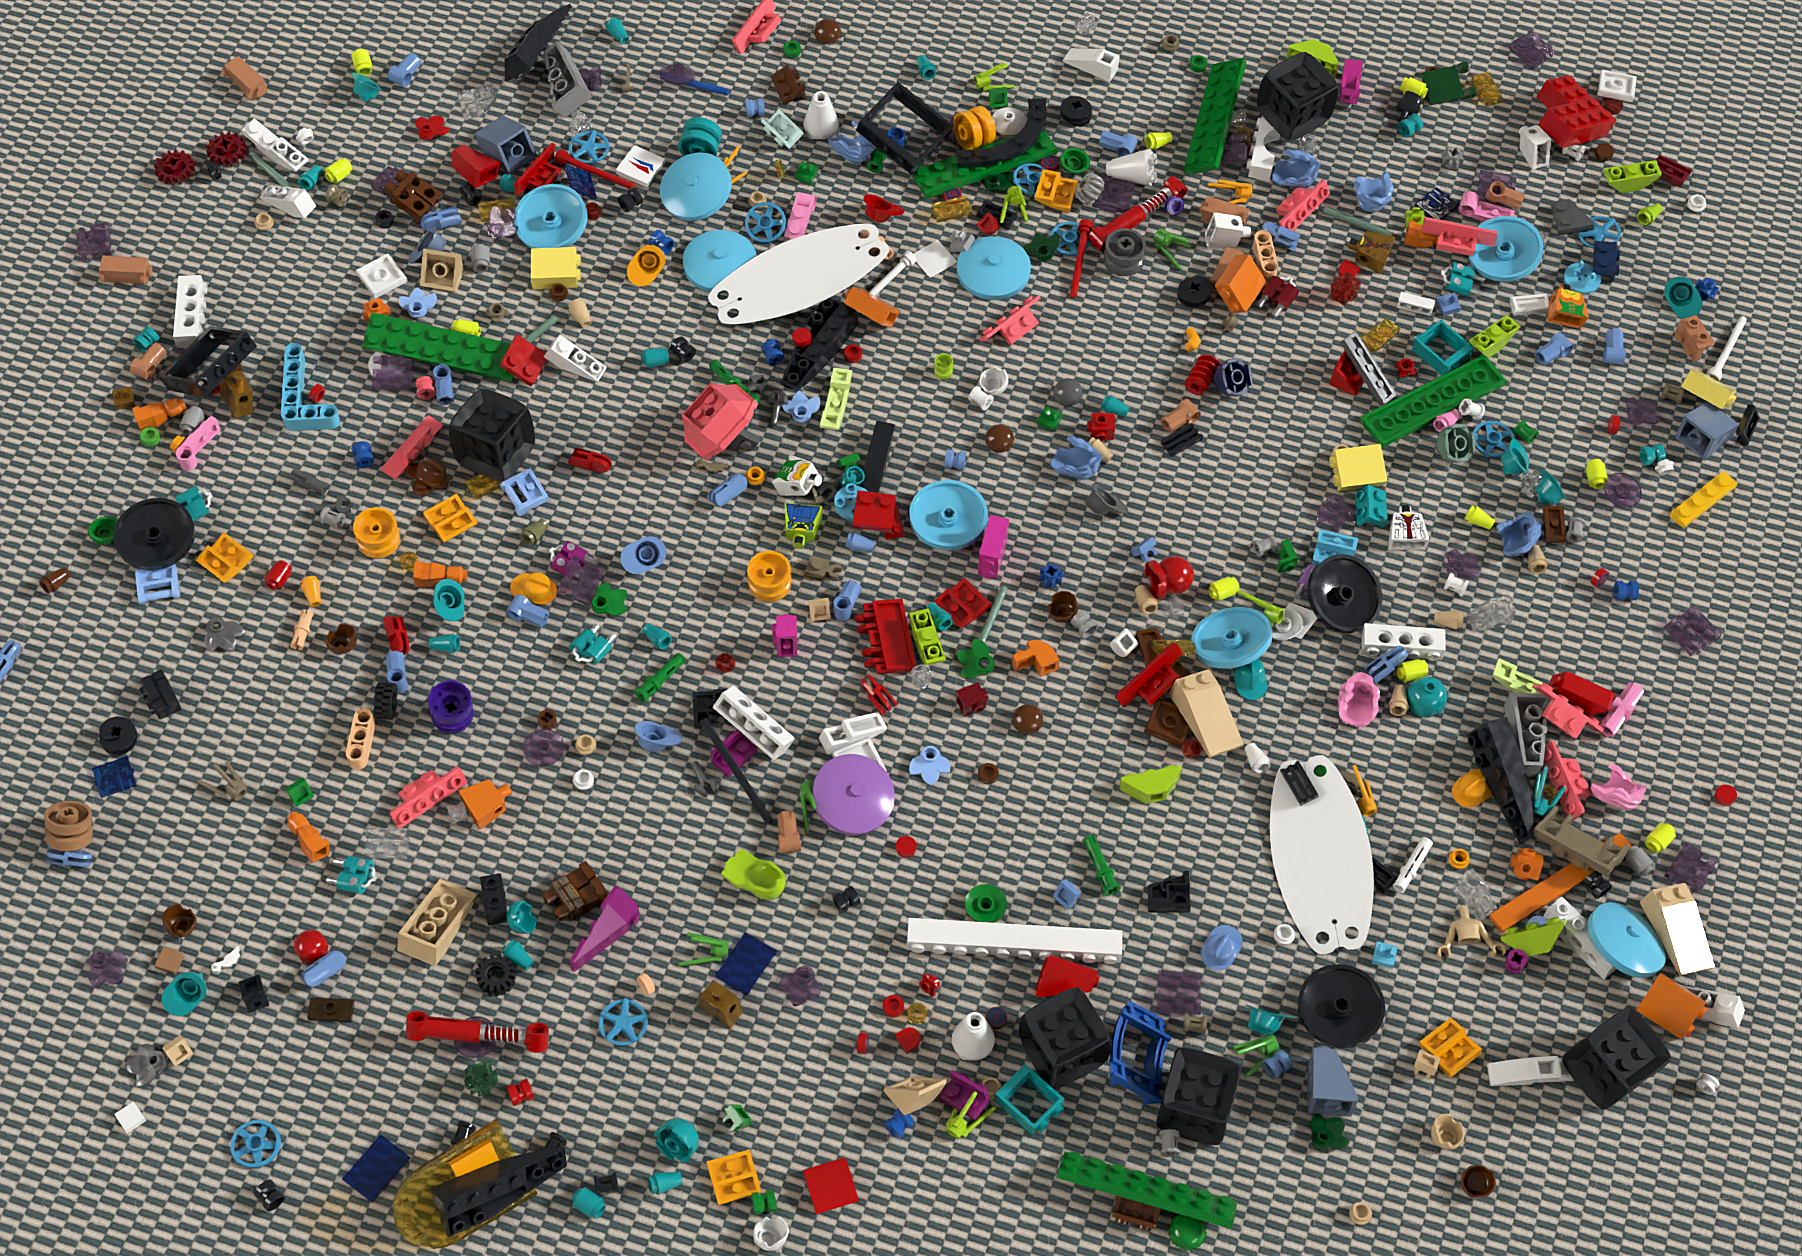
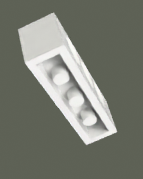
M201 275L178 276L173 332L177 348H188L203 333L202 324H205L203 309H206L204 294H207V284L203 282Z
M1364 623L1361 633L1362 654L1377 656L1383 653L1386 654L1396 646H1403L1404 651H1407L1409 659L1442 660L1446 650L1445 629Z
M735 686L724 691L713 706L717 712L773 760L784 754L795 739Z
M1563 897L1559 898L1546 910L1543 916L1546 920L1553 917H1559L1560 920L1566 918L1567 923L1559 937L1601 978L1606 979L1616 970L1595 948L1589 936L1588 921Z

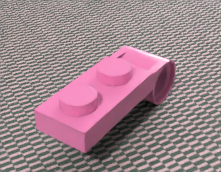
M1471 191L1463 194L1459 206V212L1462 215L1480 221L1500 216L1513 217L1515 210L1479 201V196Z
M802 192L797 193L784 234V240H790L791 237L795 239L805 235L811 212L814 211L817 196Z
M210 416L207 420L203 421L200 427L191 433L177 449L176 456L183 470L189 471L197 466L198 462L195 454L221 430L216 418Z

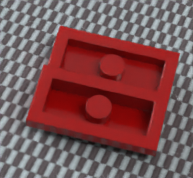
M965 577L951 590L949 588L946 589L934 600L940 608L951 614V619L960 629L973 622L992 606Z
M845 1157L802 1170L815 1214L859 1201Z

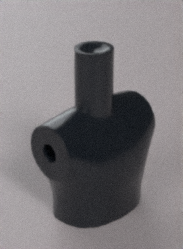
M1411 91L1405 92L1396 106V109L1402 112L1398 122L1407 119L1408 115L1418 114L1423 100L1421 96Z

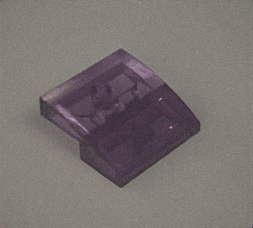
M1480 170L1477 185L1479 201L1490 203L1487 201L1485 193L1490 185L1496 181L1502 182L1505 187L1515 190L1517 175ZM1492 190L1494 194L1499 195L1496 190ZM1497 202V203H1490V204H1494V205H1497V206H1501V207H1505V208H1510V209H1512V207L1506 206V205L1501 204V203H1498V202Z
M1695 606L1691 607L1681 616L1678 615L1663 627L1690 657L1711 645L1722 635Z
M1158 970L1157 1013L1201 1015V973Z

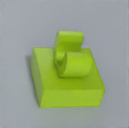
M1413 207L1412 211H1405L1406 230L1409 221L1423 225L1425 216L1424 211H1420V207Z

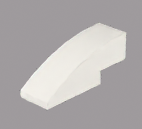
M879 712L846 719L843 720L841 725L823 729L819 740L827 755H829L833 751L870 737L871 739L886 731L887 727Z

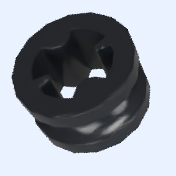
M213 162L211 166L207 165L213 180H216V177H222L216 162Z
M381 210L376 213L375 217L378 227L385 229L392 226L393 218L390 211Z

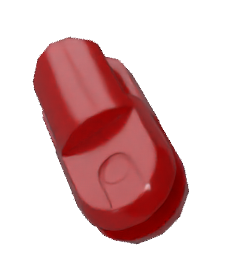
M575 447L568 460V464L571 466L599 473L608 472L612 465L608 456Z
M383 617L391 650L403 652L404 655L407 654L409 651V640L403 617Z
M871 675L865 676L868 683L863 678L860 680L862 688L868 694V699L882 716L885 715L883 707L889 712L892 710L890 703L894 707L898 705L883 685H879Z

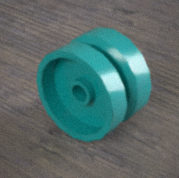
M690 118L686 120L683 126L678 149L683 156L692 153H708L716 156L722 138V130L715 122L707 118Z

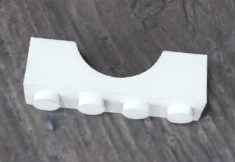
M1262 116V118L1257 119L1256 128L1259 130L1254 132L1253 142L1256 143L1251 145L1249 155L1252 156V159L1248 158L1246 169H1249L1248 177L1270 181L1275 156L1266 150L1265 145L1279 140L1280 134Z

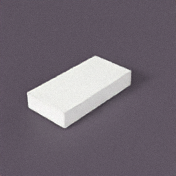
M1537 294L1511 297L1510 305L1513 315L1548 313V295Z

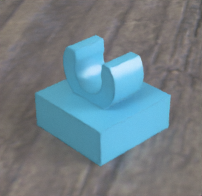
M1377 941L1372 964L1393 969L1398 947Z

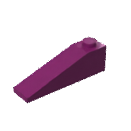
M617 885L613 887L600 907L602 912L599 919L591 922L588 938H582L569 962L572 971H577L627 933L632 925L635 926L640 919L639 906Z

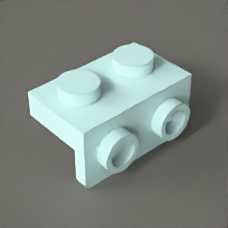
M780 109L767 122L764 119L761 120L765 125L763 129L770 136L774 134L776 136L774 140L780 146L785 144L789 149L804 134Z

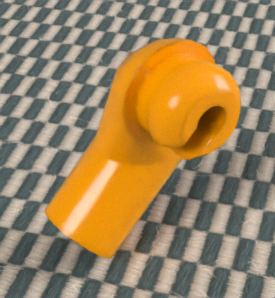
M1190 327L1185 331L1189 338L1188 343L1184 345L1187 352L1196 350L1201 342L1195 329Z

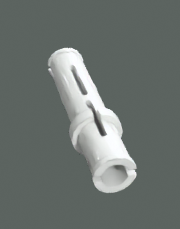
M1422 837L1406 865L1401 867L1400 875L1392 886L1397 892L1404 893L1410 881L1415 879L1416 871L1433 845L1430 839ZM1421 852L1417 861H1415V858L1417 857L1418 853ZM1409 869H1411V871H1410V873L1408 874L1407 878H1405L1406 873L1408 872Z

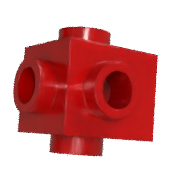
M1091 413V420L1087 421V432H1090V438L1094 437L1100 441L1114 440V413Z

